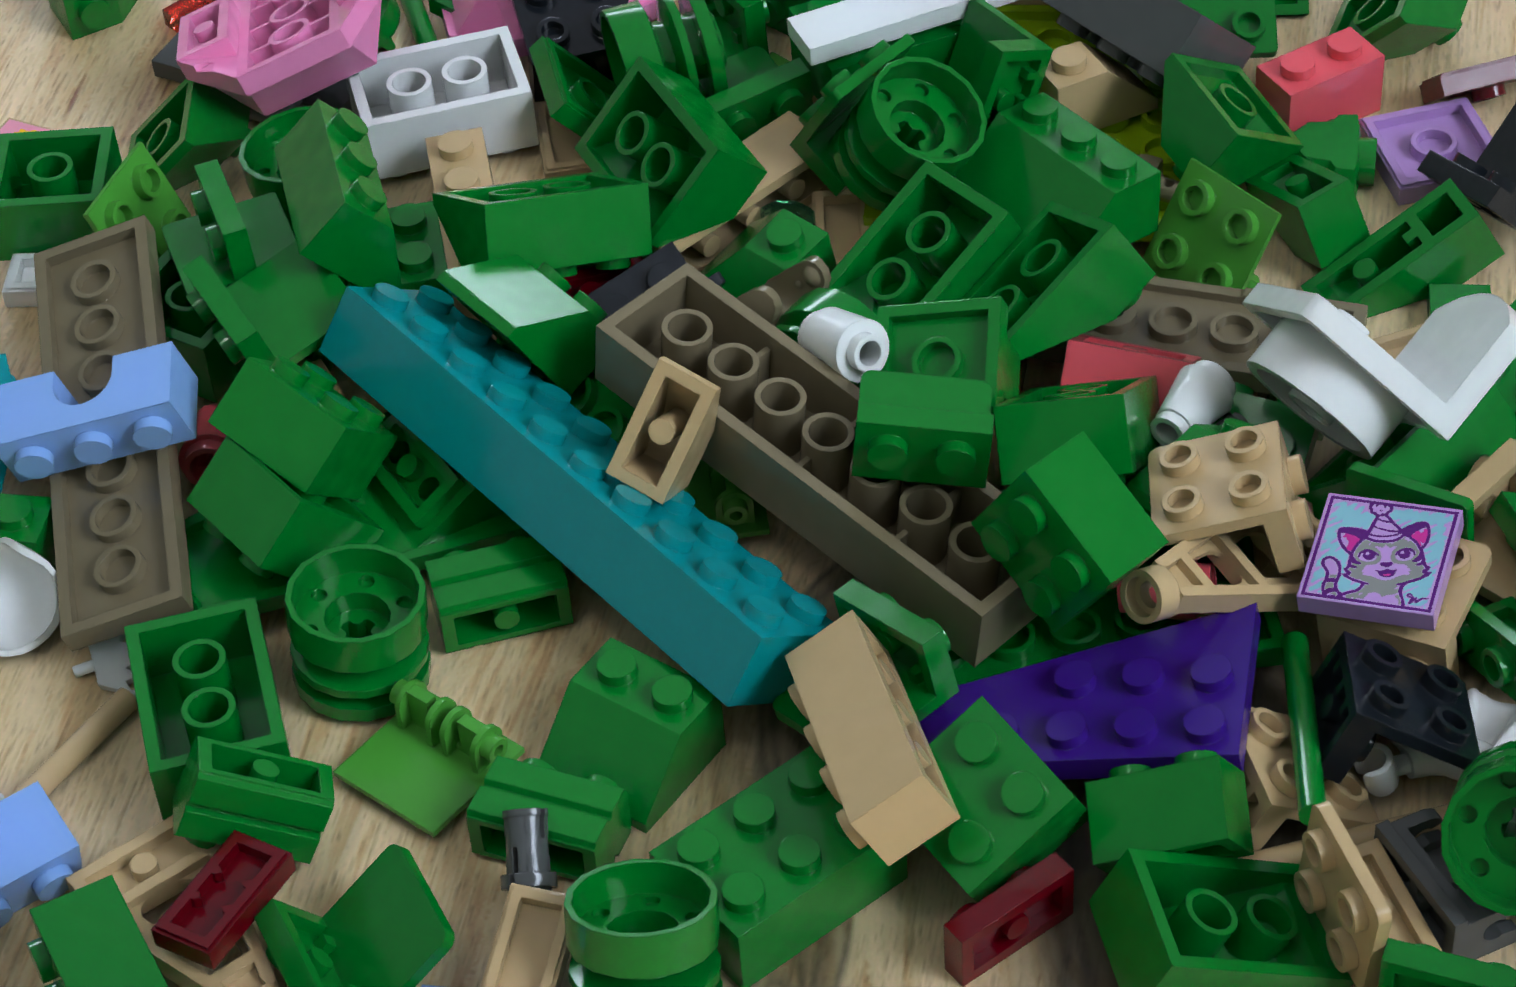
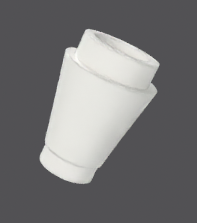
M1200 360L1181 368L1156 417L1150 424L1153 437L1161 445L1165 446L1177 440L1193 424H1213L1227 414L1232 408L1233 397L1236 391L1231 375L1222 366L1209 360Z

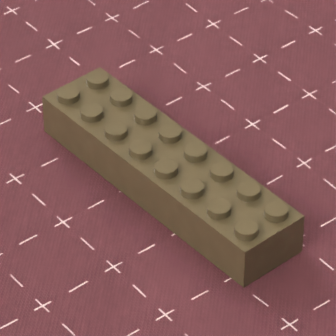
M685 263L596 325L595 379L633 408H636L659 358L665 356L719 386L721 393L715 431L701 459L877 593L885 592L889 594L900 606L923 619L931 618L936 621L946 632L951 643V650L974 668L1038 616L1029 608L1024 600L1022 590L1001 562L996 561L987 553L981 542L980 535L971 524L1002 492L989 482H986V488L851 476L860 388L689 263Z

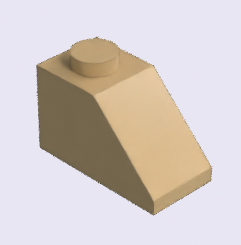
M1082 41L1063 45L1053 50L1038 93L1045 92L1098 129L1158 108V98L1129 68Z
M665 356L660 357L609 463L606 473L660 504H664L688 487L715 431L721 388Z

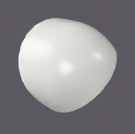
M2 537L0 538V656L11 657L25 654L39 647L57 628L60 621L56 570L44 557L11 538Z

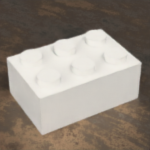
M508 25L380 52L377 54V64L346 78L352 112L357 114L368 128L367 134L373 156L378 164L377 171L380 179L402 177L408 173L430 169L425 138L443 135L454 130L464 131L482 127L488 156L499 153H512L518 149L539 145L532 90Z

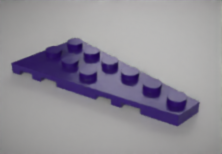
M1257 602L1232 613H1215L958 685L959 692L919 723L930 744L976 700L983 696L1060 780L1109 778V771L1111 769L1128 764H1143L1150 766L1151 769L1175 764V757L1177 755L1194 750L1214 751L1244 771L1261 625Z

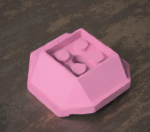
M216 0L180 18L176 62L187 80L214 87L260 114L268 116L377 64L382 0Z

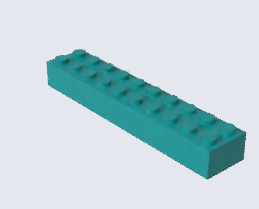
M376 283L375 287H346L319 349L324 356L725 706L773 703L776 697L795 683L785 655L833 623L826 616L827 609L823 604L808 595L795 591L781 579L782 572L776 565L763 558L753 556L737 542L738 535L735 531L720 522L710 520L694 507L695 499L686 491L682 490L664 504H660L607 474L606 470L619 444L610 437L612 434L611 429L603 422L582 414L570 404L571 396L566 391L540 379L530 370L532 365L525 357L506 350L491 338L493 334L491 329L485 324L463 315L453 306L454 299L446 292L427 285L421 286L419 290L400 289L387 283Z

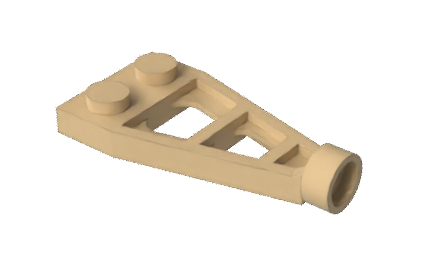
M1310 512L1315 538L1320 522ZM1260 525L1191 541L1182 540L1154 560L1152 565L1133 570L1121 583L1120 597L1123 608L1128 616L1139 624H1150L1177 614L1232 613L1256 602L1259 612L1298 611L1296 596L1305 568L1282 573L1285 577H1264L1236 545L1244 537L1250 536L1253 544L1264 552L1277 567L1264 526ZM1314 538L1303 540L1305 564H1307ZM1207 555L1231 585H1214L1195 561ZM1151 587L1155 590L1157 603L1150 596L1149 588Z
M173 815L65 878L69 891L72 892L112 875L162 975L179 986L281 987L278 985L276 976L253 923L236 942L242 956L212 974L207 973L197 963L155 945L151 932L154 924L147 921L143 915L184 891L220 848L218 844L210 849L200 848L188 842L185 837L173 835Z

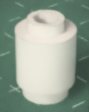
M825 307L810 313L803 320L798 331V344L852 382L860 383L861 376L866 371H881L888 358L889 338L884 327L875 320L838 307Z

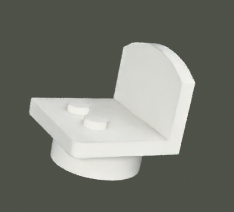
M1258 282L1242 302L1251 313L1272 330L1246 362L1249 370L1276 398L1305 422L1339 446L1367 460L1374 456L1400 422L1427 429L1437 438L1449 441L1516 357V311L1499 296L1491 293H1477L1464 296L1434 310L1396 359L1368 336L1370 332L1361 322L1346 311L1337 309L1317 293Z

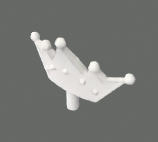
M125 634L88 646L92 660L73 666L72 669L75 677L78 678L95 671L97 683L102 690L116 692L119 688H125L136 697L135 690H131L129 687L133 683L127 643L123 642Z

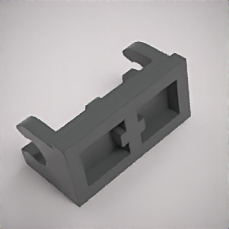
M1422 809L1391 823L1389 820H1385L1376 824L1374 839L1378 838L1443 952L1476 960L1516 942V925L1511 919L1506 920L1510 916H1504L1476 904L1454 883L1442 856L1441 831L1437 829L1422 833L1416 837L1420 832L1432 829L1442 823L1443 819L1435 809Z

